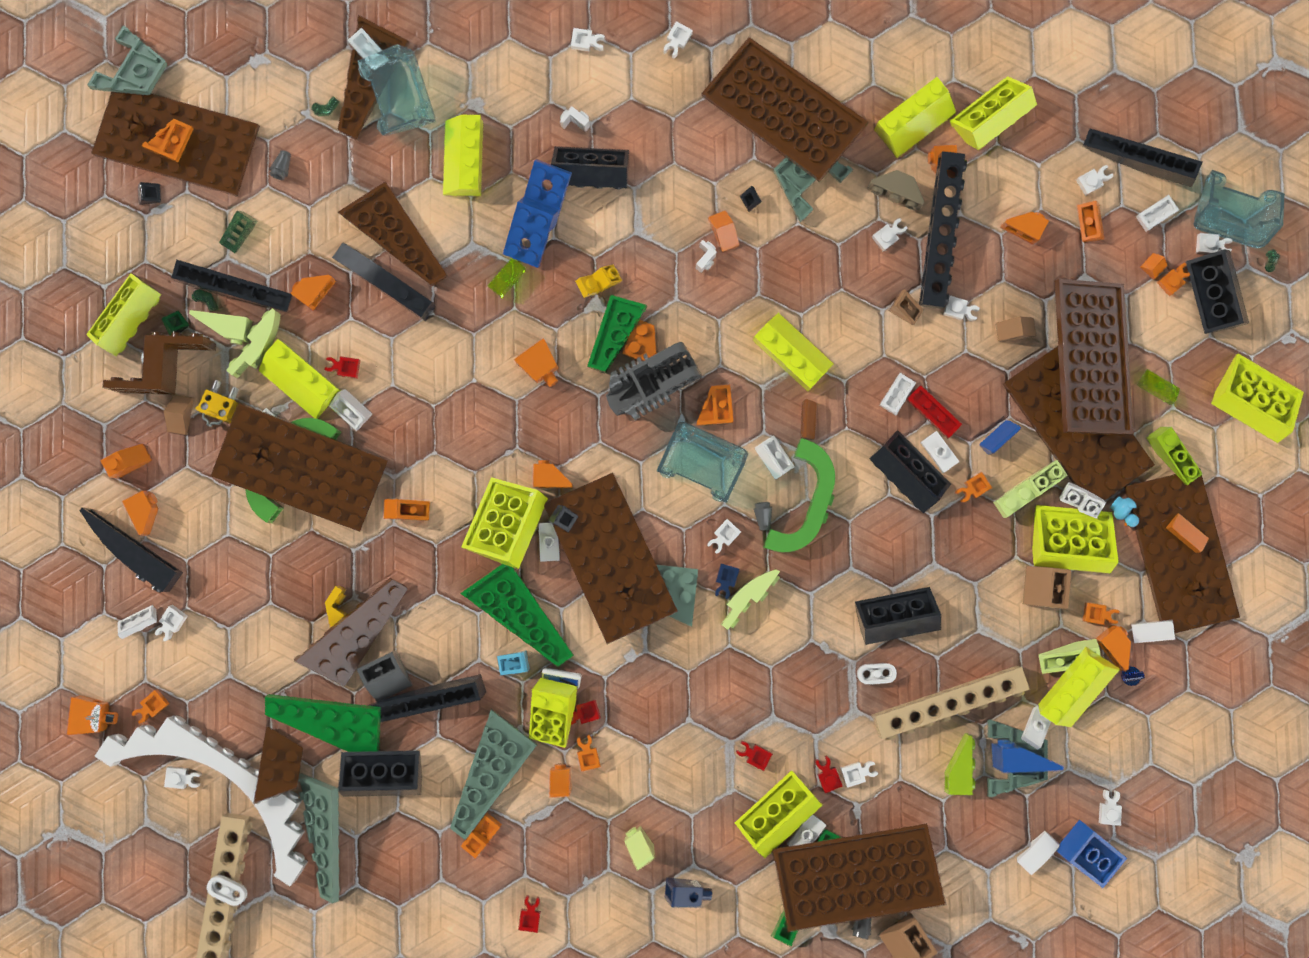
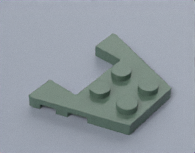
M122 26L115 40L118 44L131 50L114 78L95 71L87 85L91 90L150 95L167 67V63L154 50L146 46L140 38L131 33L126 26Z
M785 157L774 168L773 172L798 220L802 222L813 211V208L800 195L816 179ZM837 161L829 170V173L841 183L853 169Z
M988 719L987 737L1008 738L1010 742H1015V745L1048 759V740L1044 739L1042 747L1037 750L1021 739L1024 731ZM1048 771L1008 773L1007 779L987 778V796L995 797L1004 792L1007 793L1020 787L1048 780Z

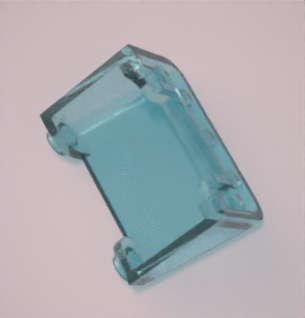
M397 44L358 60L359 73L362 78L371 81L382 117L378 119L377 128L383 136H389L435 122V114L416 56L411 49Z
M1212 170L1207 176L1194 216V227L1210 234L1219 235L1222 238H1230L1234 242L1249 247L1262 248L1266 246L1283 227L1285 193L1267 190L1259 197L1224 187L1227 180L1225 174Z
M679 422L668 443L657 472L665 478L675 477L678 474L711 489L710 493L714 500L727 503L745 465L748 452L691 424Z

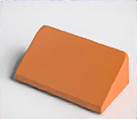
M1092 201L1077 205L1082 242L1103 240L1104 232L1099 202Z
M1179 513L1166 527L1167 530L1195 553H1201L1209 539Z

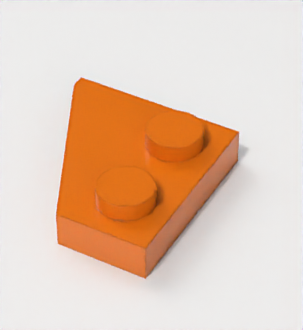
M173 119L165 128L155 133L156 136L148 143L145 141L142 147L175 162H179L194 128Z
M639 319L627 340L622 354L635 360L641 357L644 361L643 354L647 353L649 358L656 354L655 327Z
M730 384L711 386L696 425L733 423Z

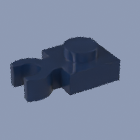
M720 564L716 582L721 583V585L716 589L715 596L718 597L719 592L724 590L726 592L725 599L729 598L730 591L728 588L729 586L735 587L739 568Z

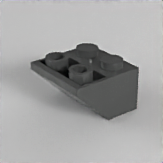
M397 650L357 669L365 688L376 702L413 686Z

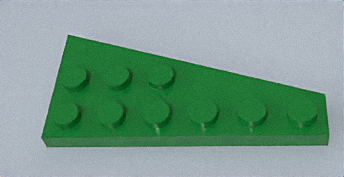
M501 564L460 593L557 667L574 656L514 567Z
M273 694L265 696V715L347 752L379 751L381 707Z

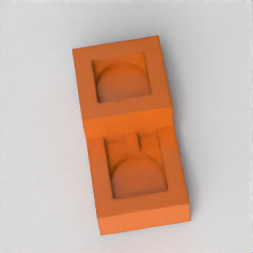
M487 812L460 847L476 859L502 824Z

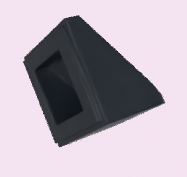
M140 182L138 185L139 204L161 203L160 184Z
M558 505L549 522L569 532L578 515L566 507Z

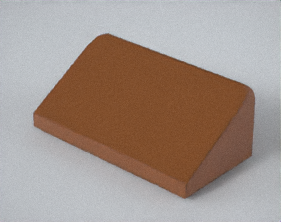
M808 399L802 402L800 438L814 440L817 404Z

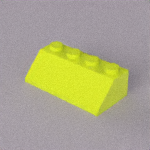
M1007 76L952 118L950 124L966 144L979 150L1037 106L1031 86Z
M936 77L878 121L874 130L896 158H899L956 114L948 89Z
M459 115L445 121L443 195L481 196L483 121L480 115Z
M130 273L86 335L97 346L117 356L124 351L127 341L135 336L140 323L148 318V312L151 308L158 304L161 294Z
M779 313L767 322L752 340L806 391H809L834 365Z
M279 339L267 350L258 370L315 419L319 418L337 392L341 391Z
M1085 647L1038 704L1040 714L1056 725L1072 727L1120 669L1088 647Z
M791 770L742 815L735 824L753 848L766 858L773 852V849H776L811 817L822 804Z

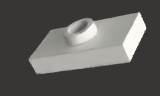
M362 28L348 39L350 45L374 71L388 60L387 55Z
M1168 195L1135 217L1147 232L1178 212L1179 209L1170 195Z
M899 373L879 406L897 415L916 382Z
M937 431L920 442L942 473H945L959 462Z
M539 523L540 562L560 561L559 538L552 523Z
M153 605L119 621L118 636L123 639L156 623V608Z
M1038 706L1032 709L1021 737L1022 740L1037 750L1042 747L1051 723L1050 720L1040 714Z
M812 815L796 830L787 842V845L796 846L814 843L826 827V824L815 815Z

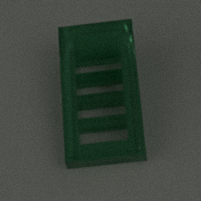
M237 210L219 243L233 253H237L258 221L247 213ZM243 219L247 221V223L244 224L243 222H241V220ZM237 225L243 228V231L236 228ZM235 232L236 234H238L239 238L234 236L232 233ZM228 238L235 241V245L227 241Z

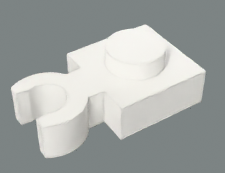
M676 21L667 37V41L670 43L664 46V53L666 54L669 49L674 50L672 58H676L678 47L684 49L693 30Z
M573 28L571 49L590 52L591 46L598 51H602L603 45H599L597 42L599 40L605 41V36L602 34L592 36V30Z
M1108 165L1100 168L1098 173L1093 169L1076 179L1085 196L1104 185L1102 181H1108L1113 177V174L1106 176L1103 173L1108 168Z
M897 219L893 223L892 228L887 224L872 236L883 252L899 240L897 234H903L907 230V226L903 229L897 227L901 219Z
M1200 233L1197 235L1196 253L1210 254L1227 249L1224 244L1231 243L1232 239L1225 238L1219 240V235Z
M949 296V302L945 306L943 315L962 320L963 316H966L968 320L975 321L977 317L971 315V310L978 311L980 308L976 305L968 307L967 300Z
M726 519L714 532L717 538L710 540L707 546L710 547L712 543H716L718 549L715 553L717 554L721 551L723 543L729 546L741 531Z
M170 605L159 621L163 626L155 631V635L157 636L164 632L165 637L163 641L170 640L173 632L179 631L188 616L174 605Z
M868 761L861 767L860 762L841 767L847 788L866 782L864 776H877V771L869 772V767L875 765V763Z
M169 766L166 769L164 787L185 789L188 784L190 787L196 788L200 786V783H195L193 778L194 776H201L202 773L193 772L188 774L189 768Z
M1103 790L1105 803H1100L1099 823L1121 826L1122 806L1116 804L1120 799V793L1114 790V796L1109 798V791Z

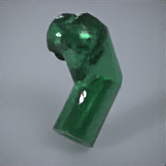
M332 96L326 105H320L317 102L312 104L311 110L316 116H328L332 114L340 101Z
M1275 249L1266 253L1268 260L1265 263V270L1267 272H1273L1280 259V254Z
M201 289L193 292L192 300L195 302H205L209 312L219 309L211 293Z

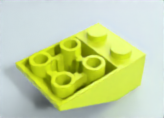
M544 678L538 680L532 689L530 739L566 747L576 704L577 686Z

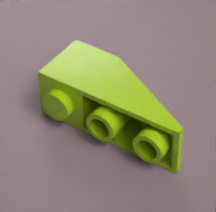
M1160 427L1146 437L1155 453L1186 485L1203 474L1172 427Z
M968 733L963 735L945 770V792L949 795H973V790H975V778H973L972 771L975 770V759L972 758V750H975V739Z

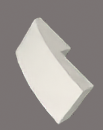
M1070 482L1067 483L1059 497L1060 501L1077 507L1079 512L1096 519L1106 504V501Z
M1044 831L1031 842V846L1017 857V862L1032 875L1054 854L1060 844Z

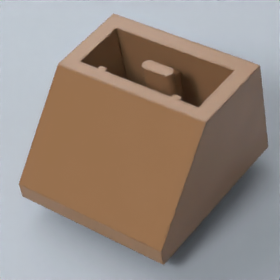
M1026 566L1023 604L1068 609L1071 570Z
M912 913L879 934L893 958H931L937 954L936 949Z

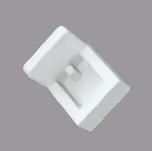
M573 107L565 110L560 117V124L563 129L571 121L585 132L590 128L588 115L583 111L578 112Z
M704 240L700 242L699 247L706 253L696 263V269L700 273L704 269H710L714 264L713 259L717 253L715 246L709 241L705 242Z

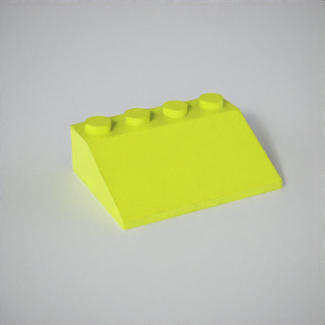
M1238 353L1218 385L1211 404L1267 438L1279 443L1294 430L1304 392Z
M491 477L461 547L501 564L519 569L548 498L539 490Z
M1036 505L1032 546L1034 566L1111 573L1119 563L1112 512L1101 511L1096 519L1079 512L1078 509Z

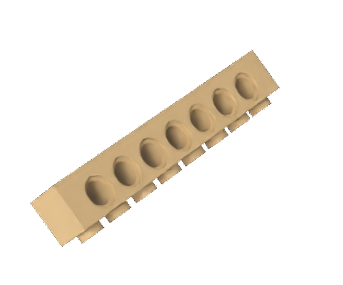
M1014 666L872 714L878 736L888 741L895 739L896 735L900 733H913L915 731L914 728L920 726L927 728L932 726L935 721L945 722L952 719L951 716L966 715L970 713L969 710L977 708V710L988 707V703L994 701L995 703H1001L1006 701V697L1012 695L1013 697L1022 696L1025 694L1024 691L1030 689L1022 667ZM1007 680L1009 688L1003 690L1002 683ZM990 687L991 693L985 697L984 689ZM968 693H972L973 699L967 703L965 696ZM953 699L955 705L953 708L948 709L947 702ZM935 705L936 713L929 715V707ZM917 711L918 719L911 721L910 714ZM894 718L900 719L898 727H892L891 723Z
M227 813L221 817L210 879L217 875L225 876L224 873L229 872L231 880L242 884L240 882V875L245 868L243 858L249 846L247 836L252 829L251 816ZM232 832L238 835V841L232 838ZM228 852H232L234 854V860H231L228 857ZM217 882V887L222 888V884ZM208 893L196 958H213L210 951L215 952L217 958H226V953L229 952L231 947V941H229L230 933L233 932L235 922L232 921L233 914L236 913L238 905H229ZM218 911L223 913L224 919L218 917ZM214 931L220 934V939L214 936Z

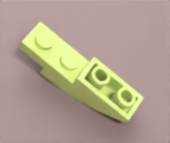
M272 308L263 314L262 320L254 325L247 335V338L252 342L244 346L240 356L234 358L229 363L227 372L239 378L249 365L255 369L258 368L262 363L265 353L274 343L280 324V313Z
M1055 460L1014 486L993 503L1003 518H1007L1068 475L1058 460Z
M775 569L766 572L741 587L726 603L732 610L721 625L727 630L730 627L734 628L740 620L737 618L741 611L745 613L751 605L750 599L758 603L759 600L762 602L768 595L766 590L770 585L774 586L780 578L778 576L780 571Z

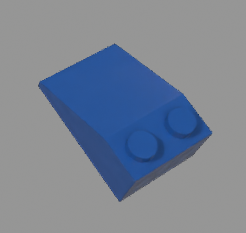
M1001 739L997 740L998 743H991L993 767L1003 773L1064 770L1062 765L1015 745V742H1010V740Z
M1081 820L1075 824L1056 850L1101 888L1105 887L1127 859Z

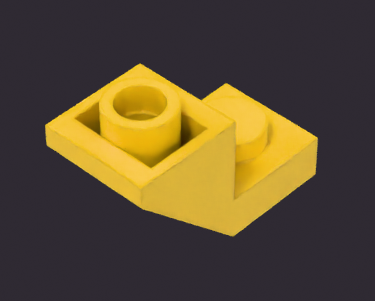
M614 264L601 267L592 275L580 277L575 282L585 298L597 295L620 283L622 279Z
M335 586L325 601L330 628L347 614L336 606L337 604L340 605L346 597L344 595L346 589L341 586Z

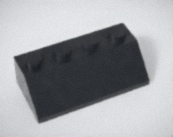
M554 146L551 165L572 173L568 186H576L578 188L588 186L598 189L608 187L619 190L627 188L629 150Z
M1223 249L1186 261L1204 334L1250 324L1230 250Z
M898 430L869 458L874 466L879 468L886 475L887 479L922 513H925L935 505L951 485Z
M930 587L855 601L859 627L865 645L941 630V612Z
M420 750L341 752L338 792L343 797L421 795L422 766Z

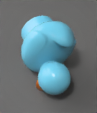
M1119 496L1110 507L1114 511L1115 518L1118 520L1124 519V526L1135 527L1138 525V516L1129 514L1133 508L1137 507L1136 503L1131 498L1123 499Z

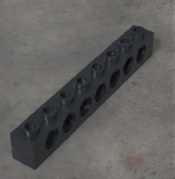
M942 151L938 155L919 299L921 307L942 309L949 302L947 288L951 285L952 274L949 273L950 267H953L954 264L952 251L957 243V236L954 235L960 221L957 213L961 209L962 198H960V191H963L965 183L962 175L967 167L965 154ZM947 170H953L955 178H950L947 175ZM945 189H950L952 191V197H947L945 195ZM942 208L949 209V217L943 215ZM940 227L947 229V236L940 233ZM938 245L945 248L944 255L937 252ZM936 264L941 265L943 269L941 274L935 272L934 267ZM933 283H937L940 286L939 293H935L932 290Z

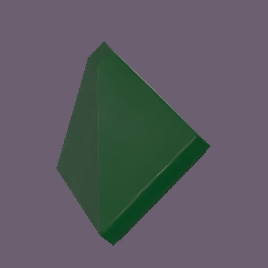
M179 310L161 319L169 336H171V333H181L190 326Z

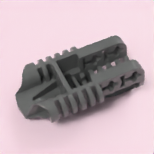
M683 342L675 343L650 358L647 353L643 354L644 361L641 357L637 358L639 364L635 360L631 361L632 368L629 363L625 364L627 370L625 371L623 367H620L621 374L617 370L611 372L610 391L606 397L610 408L616 416L628 414L634 420L641 418L639 411L643 416L647 414L645 408L652 412L651 405L657 409L659 408L657 401H659L663 406L665 404L663 398L670 402V394L697 379L703 378L692 355Z

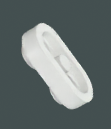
M888 663L864 664L857 670V677L864 684L891 683L897 676L895 667ZM885 669L889 671L887 676H883V670ZM866 670H868L870 673L868 677L863 676V673Z
M223 875L213 877L207 884V891L211 896L232 906L241 904L247 897V890L242 884ZM217 882L222 884V888L217 887ZM235 891H239V897L235 895Z

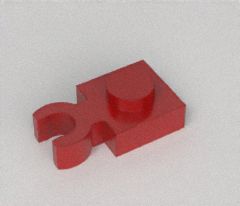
M340 356L338 362L332 357L326 358L327 361L333 363L331 368H324L327 372L332 373L338 370V376L358 379L360 359Z
M596 699L576 705L577 711L574 710L571 725L577 723L578 719H580L581 724L601 719Z
M741 741L740 743L746 749L743 752L736 750V753L741 757L748 756L747 763L764 771L773 754L756 744L752 749L746 741Z
M826 755L824 756L826 759L824 765H820L818 759L815 760L816 766L822 770L817 776L824 793L843 787L836 768L830 769L831 761Z
M529 895L526 896L525 906L527 909H521L519 931L538 933L541 911L535 909L539 906L540 897L537 896L536 903L531 904L529 902Z

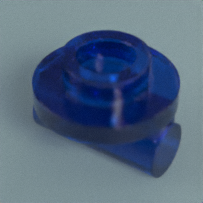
M1129 666L1127 671H1122L1121 673L1122 681L1129 686H1135L1141 679L1145 678L1143 671H1139V669Z

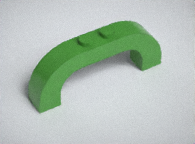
M302 418L291 422L335 440L342 433L335 426L320 419ZM246 490L248 503L255 514L266 523H273L284 508L273 499Z
M803 438L799 440L793 458L804 461L813 467L817 475L816 488L805 521L797 532L784 534L772 529L769 530L763 548L771 551L792 552L808 545L818 534L822 523H826L828 518L827 507L828 505L831 506L835 495L832 494L835 485L833 463L820 446Z

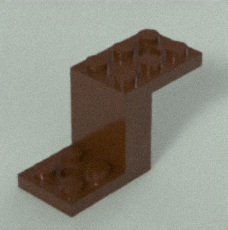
M152 332V335H145L142 378H130L129 381L123 380L120 377H111V380H103V388L117 393L176 395L178 350L216 351V343L211 341L209 337H203V334L191 333V336H184L183 333H171V336H168L162 332Z

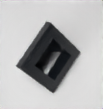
M754 186L749 187L740 195L748 212L752 211L762 202Z

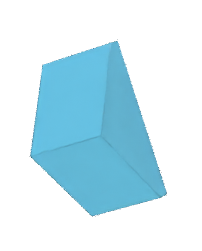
M527 650L497 656L500 675L523 673L530 670Z

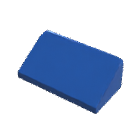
M1006 420L979 445L988 455L994 454L1021 427Z

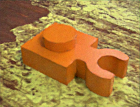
M1186 263L1179 265L1176 271L1174 269L1170 270L1157 282L1169 296L1173 295L1186 283L1182 278L1190 276V273L1183 272V267L1186 266Z
M980 472L965 481L964 483L967 487L957 489L955 494L964 492L965 497L960 500L963 503L970 499L971 494L974 498H977L990 490L992 486L984 474Z
M1085 602L1083 621L1104 625L1106 619L1108 623L1117 624L1118 621L1112 620L1111 615L1120 611L1117 609L1106 611L1107 605Z
M156 689L140 702L143 708L134 710L131 715L135 716L141 713L142 719L138 721L141 724L148 720L149 715L151 717L158 715L170 703Z
M590 734L587 735L588 742L585 744L581 742L580 737L577 738V744L582 748L581 751H577L581 772L601 767L597 748L590 747L592 743Z

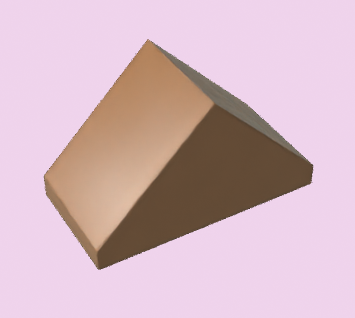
M903 289L888 311L907 323L915 325L923 312V308Z
M1020 316L995 323L998 342L1036 337L1035 323L1032 317Z
M180 395L172 397L164 410L167 432L188 435L194 402L193 397Z

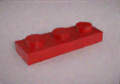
M921 385L906 399L947 439L962 425Z

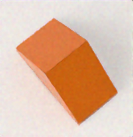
M726 211L708 217L721 252L740 245L734 222Z

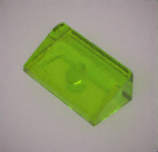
M511 258L487 287L500 298H503L524 274L526 268Z
M1146 369L1137 386L1169 405L1176 402L1180 388Z

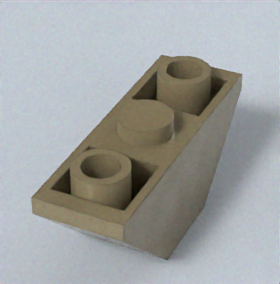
M899 170L872 179L868 186L872 193L884 195L894 203L900 202L905 204L910 210L919 211L924 204L915 177Z

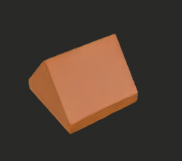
M1153 253L1140 268L1154 280L1167 267L1164 256Z

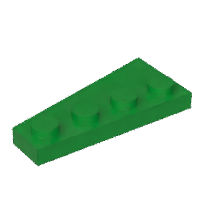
M610 295L587 365L588 368L607 373L646 310V304Z

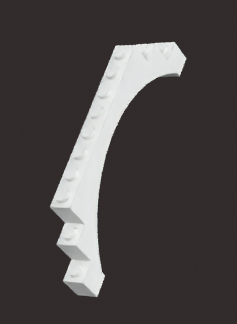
M177 715L166 718L158 732L151 725H142L136 728L129 740L121 734L110 735L95 755L96 758L110 767L118 765L121 760L143 755H171L191 759L225 775L254 804L259 769L255 770L247 760L237 758L232 750L226 747L222 748L218 745L217 740L212 737L207 738L201 734L202 731L199 728L189 726L185 723L186 720ZM293 791L284 792L277 797H271L261 801V803L254 804L266 824L272 841L276 862V873L274 876L288 886H291L297 880L308 863L301 853L293 852V849L305 832L301 829L302 826L299 823L289 821L302 802L298 798V794Z

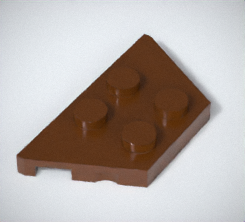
M266 727L254 804L261 803V801L271 797H277L284 792H290L298 787L303 748L270 727Z

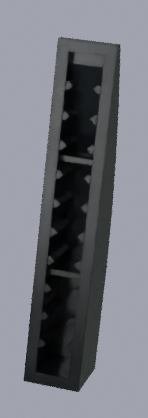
M1092 128L1089 129L1083 147L1119 164L1188 187H1192L1203 163L1196 159Z
M345 243L341 244L332 257L423 321L427 320L436 307L425 296Z
M176 260L171 276L175 282L283 312H288L292 298L291 293L181 260Z
M81 507L79 511L93 532L117 559L136 573L135 576L139 580L152 584L151 588L159 593L171 591L183 574L182 571L91 508Z
M479 674L413 690L367 706L381 707L380 722L480 701L485 695L486 689L482 676Z

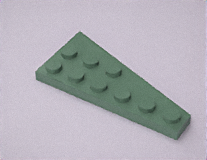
M657 565L678 612L669 617L692 627L698 569Z
M492 709L490 710L450 829L464 840L467 839L538 745Z
M301 773L299 774L298 782L301 784L302 792L299 793L300 800H303L306 810L303 812L307 835L309 843H313L315 853H312V859L316 861L318 866L316 878L320 898L333 904L339 901L340 891L339 792L337 787Z

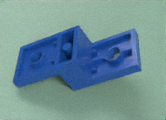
M538 159L534 160L525 195L517 202L503 255L537 268L540 266L549 233L558 221L571 178V172ZM544 180L551 181L552 189L549 190L544 187ZM523 238H527L530 241V247H525L522 244Z

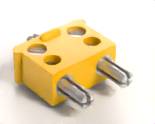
M215 380L211 391L205 390L199 405L195 409L202 413V418L207 422V426L212 427V425H219L222 422L231 424V418L238 405L235 401L239 391L238 388L233 387L228 398L217 394L221 382ZM205 415L220 421L210 423L209 420L205 417Z

